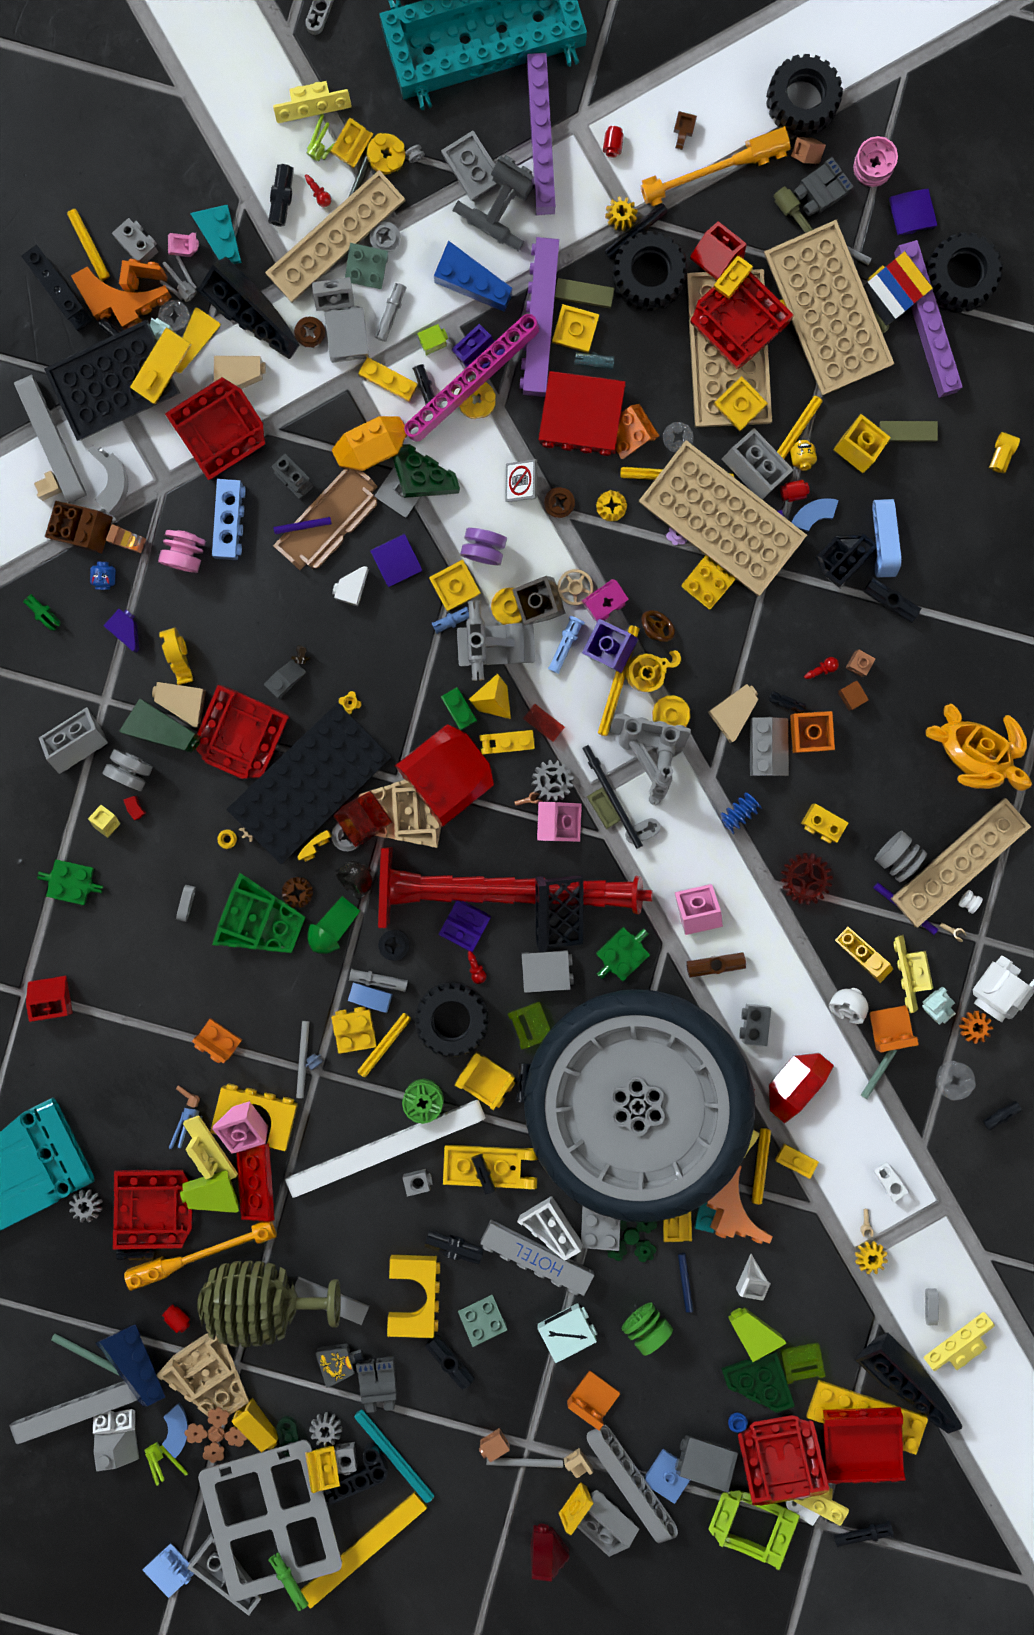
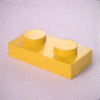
M737 255L714 284V289L729 299L753 270V266Z
M785 1143L775 1159L776 1162L809 1179L819 1163L816 1159Z

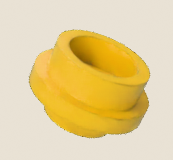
M223 830L218 835V844L222 848L230 849L235 846L237 836L231 830ZM227 835L231 838V841L229 843H226L224 841V838Z

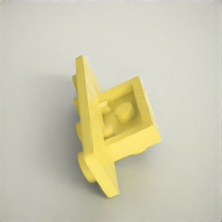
M327 81L291 88L289 89L290 102L273 105L277 123H283L351 108V101L348 89L329 93Z
M900 935L895 938L894 949L898 952L899 956L897 962L898 969L902 971L903 978L901 979V984L907 996L905 997V1004L907 1009L909 1008L910 1013H914L918 1010L915 992L932 990L933 984L926 951L907 953L904 935Z
M200 1116L185 1120L183 1125L192 1137L186 1151L204 1178H211L215 1172L218 1173L224 1170H228L230 1179L236 1178L238 1175L237 1171Z
M982 1312L926 1354L924 1359L933 1371H936L948 1361L958 1370L987 1348L980 1337L995 1325L986 1313Z
M830 1487L829 1492L825 1494L793 1500L839 1526L842 1525L849 1513L848 1508L832 1500L833 1489Z

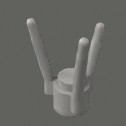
M176 255V259L188 283L186 281L182 282L166 262H163V265L179 284L177 287L179 291L163 280H160V283L174 293L180 301L184 299L188 302L197 294L195 290L197 287L193 283L180 256Z

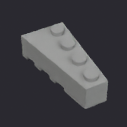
M211 1532L190 1560L187 1569L249 1616L261 1600L262 1594L240 1601H233L229 1597L214 1536ZM235 1558L240 1581L242 1583L253 1581Z

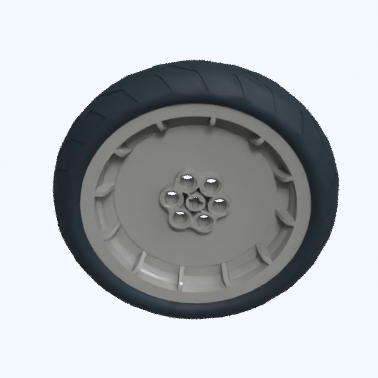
M631 989L603 994L586 1001L568 1012L552 1027L537 1049L529 1069L524 1091L525 1120L531 1145L549 1177L572 1200L600 1215L626 1222H653L675 1218L687 1214L712 1199L728 1184L741 1165L749 1148L755 1123V1093L750 1072L742 1053L731 1035L711 1015L691 1002L674 995L653 990ZM633 1082H641L643 1086L642 1090H635L633 1088ZM651 1091H658L660 1098L653 1100L650 1097ZM617 1092H624L626 1095V1100H618L616 1096ZM637 1101H640V1104H643L640 1110H637V1107H634ZM624 1111L627 1114V1119L620 1120L617 1113ZM651 1111H659L661 1118L658 1120L653 1119ZM635 1121H642L645 1126L644 1129H637Z

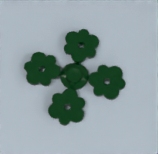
M621 1221L620 1231H624V1241L620 1240L619 1251L607 1250L608 1257H614L616 1261L622 1260L623 1255L627 1254L625 1249L627 1243L629 1245L636 1244L634 1254L638 1256L640 1262H646L647 1259L652 1260L656 1247L651 1245L649 1240L645 1242L639 1241V1232L645 1231V1233L649 1234L651 1229L657 1228V1222H648V1224L636 1222L637 1229H627V1222Z

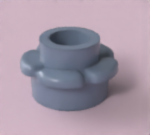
M315 1053L306 1060V1067H309L312 1071L323 1062L321 1055L317 1056Z

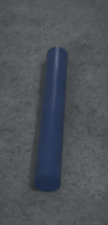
M682 1253L678 1254L685 1310L686 1312H693L686 1254Z

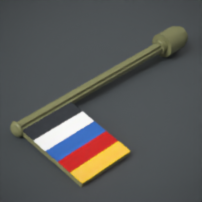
M784 186L774 194V202L785 216H793L805 233L814 230L799 211L801 203L790 189ZM906 251L863 286L882 333L889 329L890 323L933 289L932 285Z

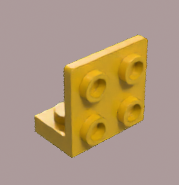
M705 555L681 587L708 609H712L736 578Z

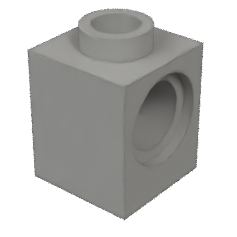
M426 1169L403 1174L407 1197L430 1191V1185H433L431 1174H427ZM415 1178H421L424 1184L422 1186H416L413 1183V1180Z
M355 1442L336 1444L334 1450L338 1474L350 1475L354 1473L358 1466ZM349 1457L351 1461L349 1463H345L342 1461L341 1458Z

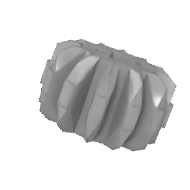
M82 1189L79 1191V1194L75 1193L73 1195L74 1200L69 1202L73 1206L69 1212L76 1213L73 1219L79 1216L80 1222L83 1223L85 1219L91 1222L93 1218H97L99 1216L98 1212H101L103 1209L99 1206L102 1203V1199H96L99 1194L95 1193L92 1195L91 1189L87 1192ZM86 1202V1203H87L86 1205H87V1207H89V1208H88V1209H85V1205H82V1204Z
M325 1412L324 1417L318 1414L317 1420H312L311 1424L313 1426L310 1427L309 1431L313 1433L311 1439H317V1445L324 1442V1447H327L328 1442L334 1445L335 1439H340L341 1435L339 1433L342 1432L343 1428L339 1426L341 1423L340 1419L334 1420L335 1414L328 1417V1412ZM325 1427H328V1428H329V1430H327V1432L323 1431V1429H325Z

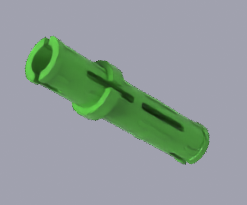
M276 1553V1556L274 1554L268 1561L277 1573V1579L283 1583L297 1610L301 1611V1607L304 1609L309 1603L294 1580L290 1567L286 1566L280 1553Z

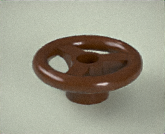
M649 610L642 615V625L649 638L661 642L673 639L675 635L674 626L664 614L655 610ZM649 616L658 617V618L661 619L662 621H657V620L655 621V620H653L652 618H650ZM665 626H667L669 629V634L667 636H665L663 632Z

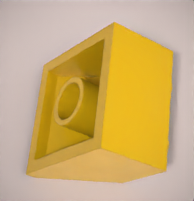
M860 414L833 450L864 473L875 462L891 437Z

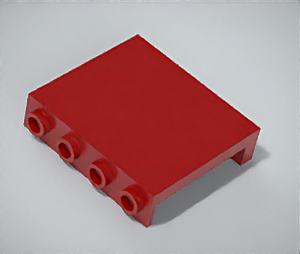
M549 371L538 439L539 443L543 444L542 446L546 448L560 446L561 449L572 451L574 448L580 449V452L583 453L599 452L603 456L615 454L626 381Z
M901 1407L823 1410L825 1469L828 1483L906 1481L903 1465V1415Z

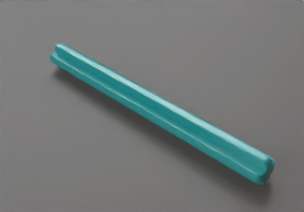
M359 1410L354 1416L357 1422L423 1501L429 1503L434 1498L431 1490L365 1411Z

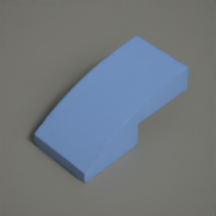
M353 982L348 1001L387 1013L393 994Z

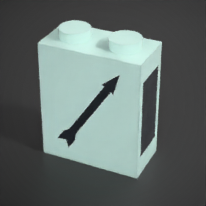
M579 1303L538 1323V1330L555 1363L597 1342L596 1335L598 1333L593 1324L589 1325L587 1318H589L588 1313L584 1307H580Z

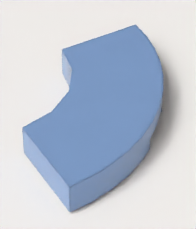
M818 499L812 501L797 512L791 523L800 530L808 532L816 521L833 519L839 500Z
M180 1403L176 1404L164 1415L168 1425V1434L162 1445L174 1458L179 1455L187 1441V1436L184 1433L188 1429V1418Z

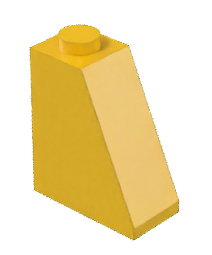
M251 1398L249 1403L235 1412L232 1423L262 1453L264 1450H270L277 1445L279 1434L255 1400Z

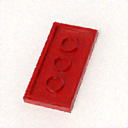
M269 1143L236 1152L241 1219L274 1221Z

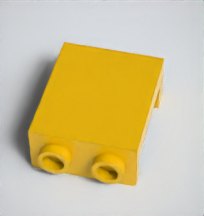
M476 1051L456 1080L455 1086L466 1090L490 1106V1109L494 1110L495 1107L499 1108L505 1100L503 1095L506 1091L510 1092L516 1082L513 1081L514 1075Z

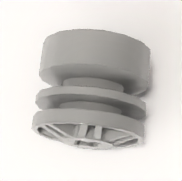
M903 831L894 835L875 857V861L884 869L893 864L890 874L892 876L896 875L895 879L898 882H902L911 876L920 867L927 855L923 849L919 851L920 846L917 844L908 848L912 839Z

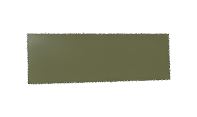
M558 278L554 299L611 309L614 288Z
M938 421L879 422V428L891 437L888 442L938 441Z

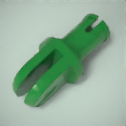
M30 594L23 603L35 613L34 619L37 622L41 621L48 629L55 631L57 628L51 622L59 627L60 620L50 611L51 608L48 605L43 606L33 594Z

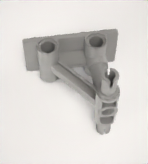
M475 600V609L473 601H468L469 619L466 621L467 627L457 628L459 666H472V681H477V672H479V680H485L483 665L535 662L533 624L525 626L522 623H513L504 626H484V620L481 618V601Z
M615 714L610 733L620 735L619 744L622 748L634 751L652 782L649 790V802L652 805L654 802L655 805H658L665 798L672 782L673 769L671 761L675 754L676 746L685 747L691 729L683 725H668L663 721L653 722L643 717L633 718L627 714ZM644 746L656 748L659 755L657 767Z

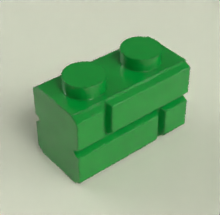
M457 687L441 696L460 731L477 722Z

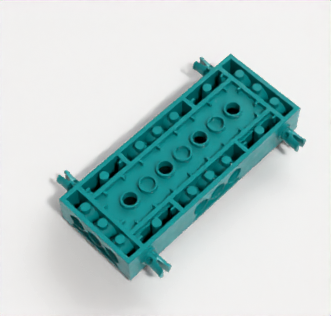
M388 0L391 10L379 13L382 31L403 100L417 96L421 110H424V100L429 109L432 107L428 92L527 63V54L546 53L548 57L564 52L567 66L571 67V57L575 65H577L579 59L575 48L585 46L587 30L577 0H422L405 6L401 5L400 0H396V4L393 0ZM536 14H540L544 19L541 22H536L533 17ZM499 25H504L507 31L499 33L496 28ZM468 36L471 40L469 43L463 44L460 42V38ZM426 47H432L434 52L427 55L423 50Z

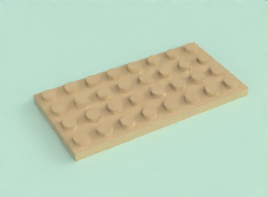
M837 220L764 251L786 307L794 314L791 320L822 396L894 365Z
M764 269L752 270L751 273L765 286ZM707 272L687 273L695 428L734 426L713 404L741 376L768 403L747 425L771 424L768 344L744 366L736 370L690 323L698 300L714 286L717 280Z
M687 440L638 501V503L707 555L758 597L807 536V534Z

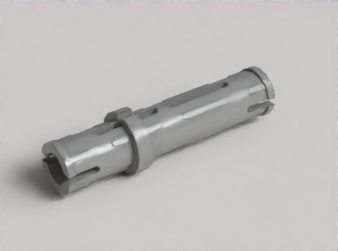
M395 283L392 294L387 299L386 303L388 304L375 335V338L380 341H387L396 313L402 306L401 301L407 287L400 283Z
M351 969L349 981L364 983L366 986L375 985L406 992L408 980L374 974L372 971L363 972Z

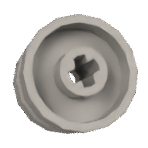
M114 749L110 759L120 766L106 764L103 774L121 784L142 791L146 782L136 774L149 776L153 766L130 753Z

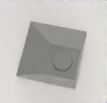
M135 1430L111 1434H95L94 1459L96 1471L116 1469L139 1459Z

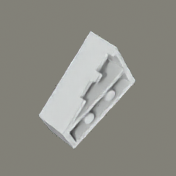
M552 1196L519 1216L517 1222L530 1230L532 1235L542 1240L549 1249L564 1261L581 1252L583 1244Z

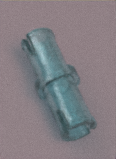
M575 352V358H582L583 360L574 359V365L591 366V368H613V363L605 361L613 362L614 356L597 355L594 352L592 354Z

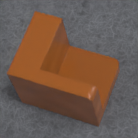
M858 681L838 691L849 711L869 700Z

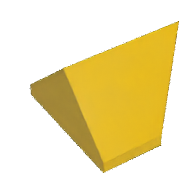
M497 674L470 697L469 700L479 712L511 719L508 687Z

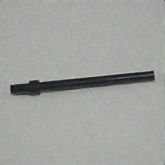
M589 745L583 747L582 749L589 760L590 768L596 773L635 848L642 847V842L600 767L601 763L598 757H595Z

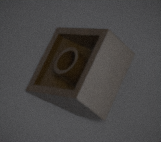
M546 575L512 589L525 626L548 621L566 614L554 577Z

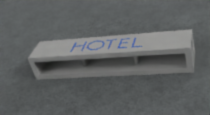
M490 1220L481 1238L482 1248L491 1253L495 1251L504 1260H513L517 1262L520 1268L525 1270L529 1268L538 1277H547L551 1279L554 1285L558 1287L563 1285L569 1288L568 1291L578 1296L581 1294L584 1296L594 1277L593 1270L571 1259L564 1261L551 1249L493 1220Z

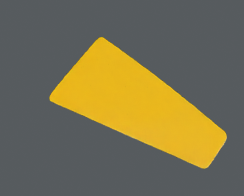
M197 307L194 309L182 337L192 345L176 369L178 373L183 372L220 326L218 321Z

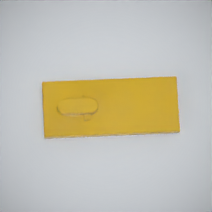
M166 327L130 388L153 404H156L192 344Z

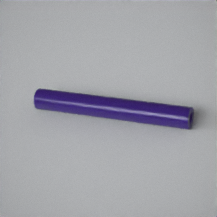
M326 517L273 528L275 534L331 525L332 523L331 518Z

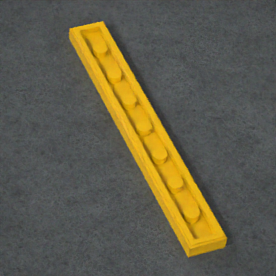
M416 1492L411 1494L341 1555L342 1567L339 1571L314 1578L301 1589L309 1603L308 1607L310 1609L427 1509V1505Z

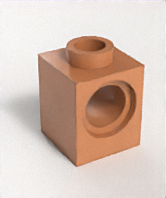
M857 650L853 653L846 669L860 677L867 676L875 658L861 650Z
M498 1428L480 1440L479 1451L483 1458H488L491 1463L510 1451V1443L501 1429Z

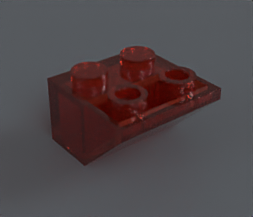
M371 791L345 804L334 815L355 847L370 840L392 823V820Z

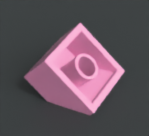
M539 802L537 840L580 842L582 804Z
M712 884L675 892L685 935L723 927L721 910Z
M249 1101L233 1106L213 1125L212 1129L231 1154L265 1144L269 1126Z

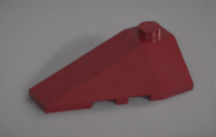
M547 1524L533 1525L531 1540L532 1579L552 1582L559 1569L564 1567V1562L569 1561V1548L553 1527H549Z

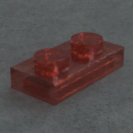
M536 704L532 706L523 718V720L552 742L555 741L565 728V726Z

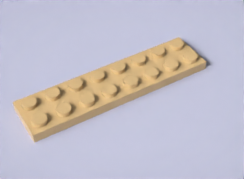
M378 170L265 272L266 275L287 299L293 303L312 286L313 282H316L349 252L350 243L358 244L372 229L405 202V198L384 174Z
M1007 798L1002 799L890 899L910 922L918 928L1031 826Z

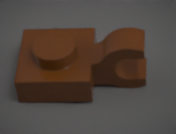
M678 111L673 131L679 134L676 149L683 150L686 136L692 137L697 118L696 115Z

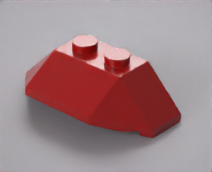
M820 1053L793 1056L769 1084L770 1112L785 1124L801 1112L824 1085L834 1065Z

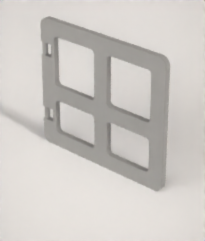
M307 1440L297 1441L282 1447L263 1451L262 1453H256L221 1465L205 1468L198 1476L228 1594L233 1601H240L284 1588L281 1580L277 1579V1574L247 1583L240 1581L231 1541L269 1529L272 1530L278 1553H280L286 1566L290 1567L291 1574L296 1583L337 1572L342 1567V1558L324 1491L312 1493L310 1489L305 1452L313 1450L310 1442ZM289 1450L290 1456L279 1458V1452ZM299 1459L311 1500L304 1504L283 1509L271 1468L275 1465ZM231 1467L232 1473L222 1476L220 1470ZM256 1472L268 1513L236 1524L226 1525L215 1484ZM315 1517L326 1559L298 1566L288 1534L287 1524Z

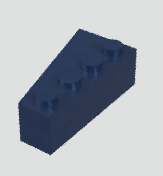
M131 1325L95 1342L142 1406H149L165 1398L136 1325Z

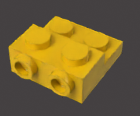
M362 1006L354 1008V1012L348 1013L346 1010L335 1011V1015L331 1016L338 1054L377 1047L370 1009Z

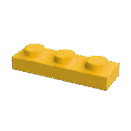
M369 357L366 358L358 373L364 379L410 402L417 389V383Z

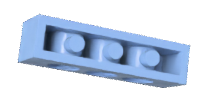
M217 479L212 556L215 559L238 560V555L242 553V544H239V536L243 535V525L240 524L241 517H244L242 498H245L246 488L240 480ZM228 497H235L234 504H226ZM227 516H234L233 523L225 524ZM229 534L232 535L233 540L228 544L224 543V537Z

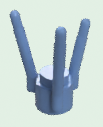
M184 1108L169 1149L173 1148L183 1122L199 1116V1110ZM184 1125L179 1139L178 1148L182 1147L185 1134L187 1131Z

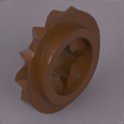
M304 317L295 326V338L305 348H314L321 344L325 338L324 325L315 317ZM304 327H306L309 330L315 328V330L313 331L315 338L311 337L310 335L305 336L307 332Z
M562 487L553 488L545 496L544 506L546 512L556 518L568 516L575 506L573 494ZM555 496L559 500L566 499L563 502V509L560 506L553 507L556 504Z
M300 877L289 879L282 888L284 901L293 908L304 907L310 902L313 895L310 883ZM294 884L298 890H305L300 894V901L296 895H289L295 890Z

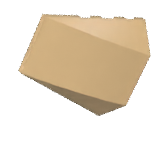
M403 780L359 794L361 833L438 848L441 826L409 781Z
M208 1333L176 1353L156 1375L160 1380L166 1381L173 1390H177L184 1395L187 1401L193 1402L198 1406V1409L207 1416L209 1410H216L217 1407L227 1410L229 1415L249 1403L248 1396L227 1345L219 1343L217 1336H215V1341L209 1338Z

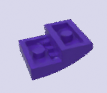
M929 189L906 192L889 198L897 235L913 234L918 230L933 229L937 226Z
M478 324L451 350L467 368L495 341ZM498 350L496 355H502L505 350ZM491 362L484 363L482 368H488Z
M405 534L370 550L388 587L423 571Z
M456 901L438 935L473 952L491 916L464 901Z

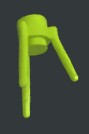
M321 114L306 152L308 156L318 162L321 158L323 160L326 159L334 145L333 143L325 151V146L321 143L329 127L328 122L316 140L324 114Z
M158 1442L144 1450L157 1486H159L157 1473L161 1482H164L162 1471L157 1462L163 1458V1453L185 1476L188 1475L183 1466L163 1445L160 1446Z

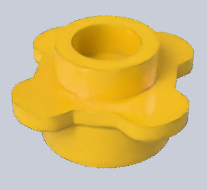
M353 691L339 698V704L343 705L344 710L348 714H351L352 710L361 707V702L357 700L356 693Z

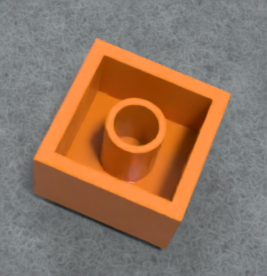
M832 711L790 715L793 753L835 750Z

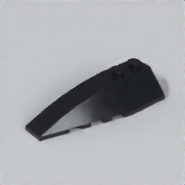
M227 257L212 265L197 291L226 319L234 320L239 324L240 328L243 330L248 329L255 334L254 337L260 341L263 339L269 343V347L286 358L291 359L300 345L288 325L266 296Z
M889 1333L876 1337L856 1357L855 1360L886 1390L890 1388L897 1393L896 1397L901 1401L905 1399L911 1403L915 1411L928 1415L927 1419L949 1434L962 1429L963 1426L932 1378L915 1358Z

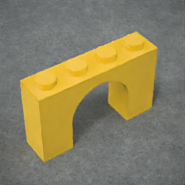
M228 1083L227 1086L221 1087L210 1132L216 1134L212 1129L213 1125L233 1106L250 1101L251 1104L260 1105L266 1109L271 1117V1129L267 1142L269 1147L286 1151L298 1103H295L292 1098L283 1097V1099L275 1098L276 1095L271 1093H264L262 1095L258 1094L255 1089L246 1088L242 1090L238 1089L237 1085Z
M391 1255L389 1279H411L419 1282L426 1291L427 1301L421 1309L415 1312H389L388 1337L434 1338V1332H438V1320H435V1312L439 1313V1301H435L436 1293H439L440 1281H436V1274H440V1262H437V1256Z

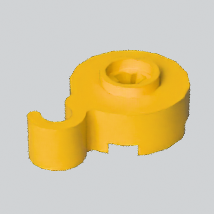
M176 628L161 631L159 634L160 638L164 637L165 641L162 645L167 662L171 663V669L177 678V685L192 682L193 676L187 662L186 654H188L183 636L179 635Z
M676 650L669 652L672 656L671 663L666 658H659L652 654H640L633 657L626 667L627 682L633 689L639 692L657 690L664 683L666 668H674L680 664V653ZM643 669L649 670L648 677L643 676Z

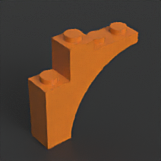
M88 266L71 275L96 320L109 318L114 312L124 330L142 322L139 315L150 313L152 308L157 305L166 304L172 297L165 285L146 292H126L112 288L99 280Z
M740 1165L728 1184L712 1199L707 1201V1207L717 1210L710 1227L716 1231L715 1234L722 1238H726V1236L733 1238L735 1234L745 1238L748 1235L752 1237L751 1240L762 1244L764 1241L770 1244L773 1236L755 1226L742 1206L739 1195V1176L742 1168Z

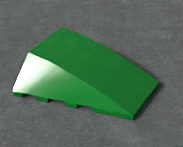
M239 873L221 915L212 945L292 953L305 916Z

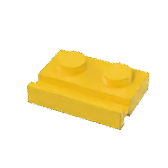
M349 118L330 153L354 168L373 133H370L362 125Z
M691 1211L682 1216L663 1220L664 1242L692 1241Z
M334 1446L305 1452L311 1492L316 1493L339 1487Z

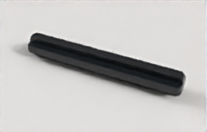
M660 203L605 250L607 257L613 259L618 254L620 247L626 244L627 239L630 237L634 239L636 234L645 232L667 213L666 206Z

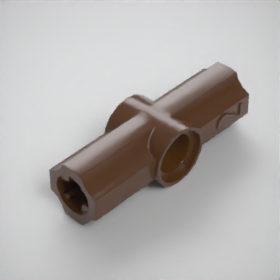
M744 952L686 961L689 978L746 969ZM714 960L721 962V966L717 970H713L711 967Z

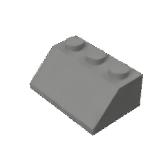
M755 428L722 458L742 482L762 500L793 471L791 466Z
M88 707L39 737L46 760L59 774L108 743L103 730Z
M767 717L750 719V776H789L788 718Z
M597 1490L590 1493L594 1504L577 1528L609 1557L629 1548L639 1528L634 1525L631 1519L621 1513L617 1506L609 1502L604 1494Z

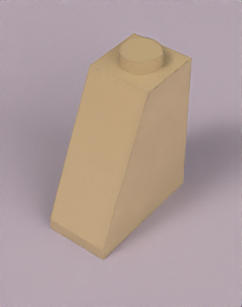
M214 356V381L223 377L243 389L263 380V374H266V363L263 362L260 356Z
M157 682L152 691L154 701L193 727L200 728L206 690Z
M748 684L744 685L708 712L730 743L736 740L758 701L756 697L758 693L752 685L750 687Z

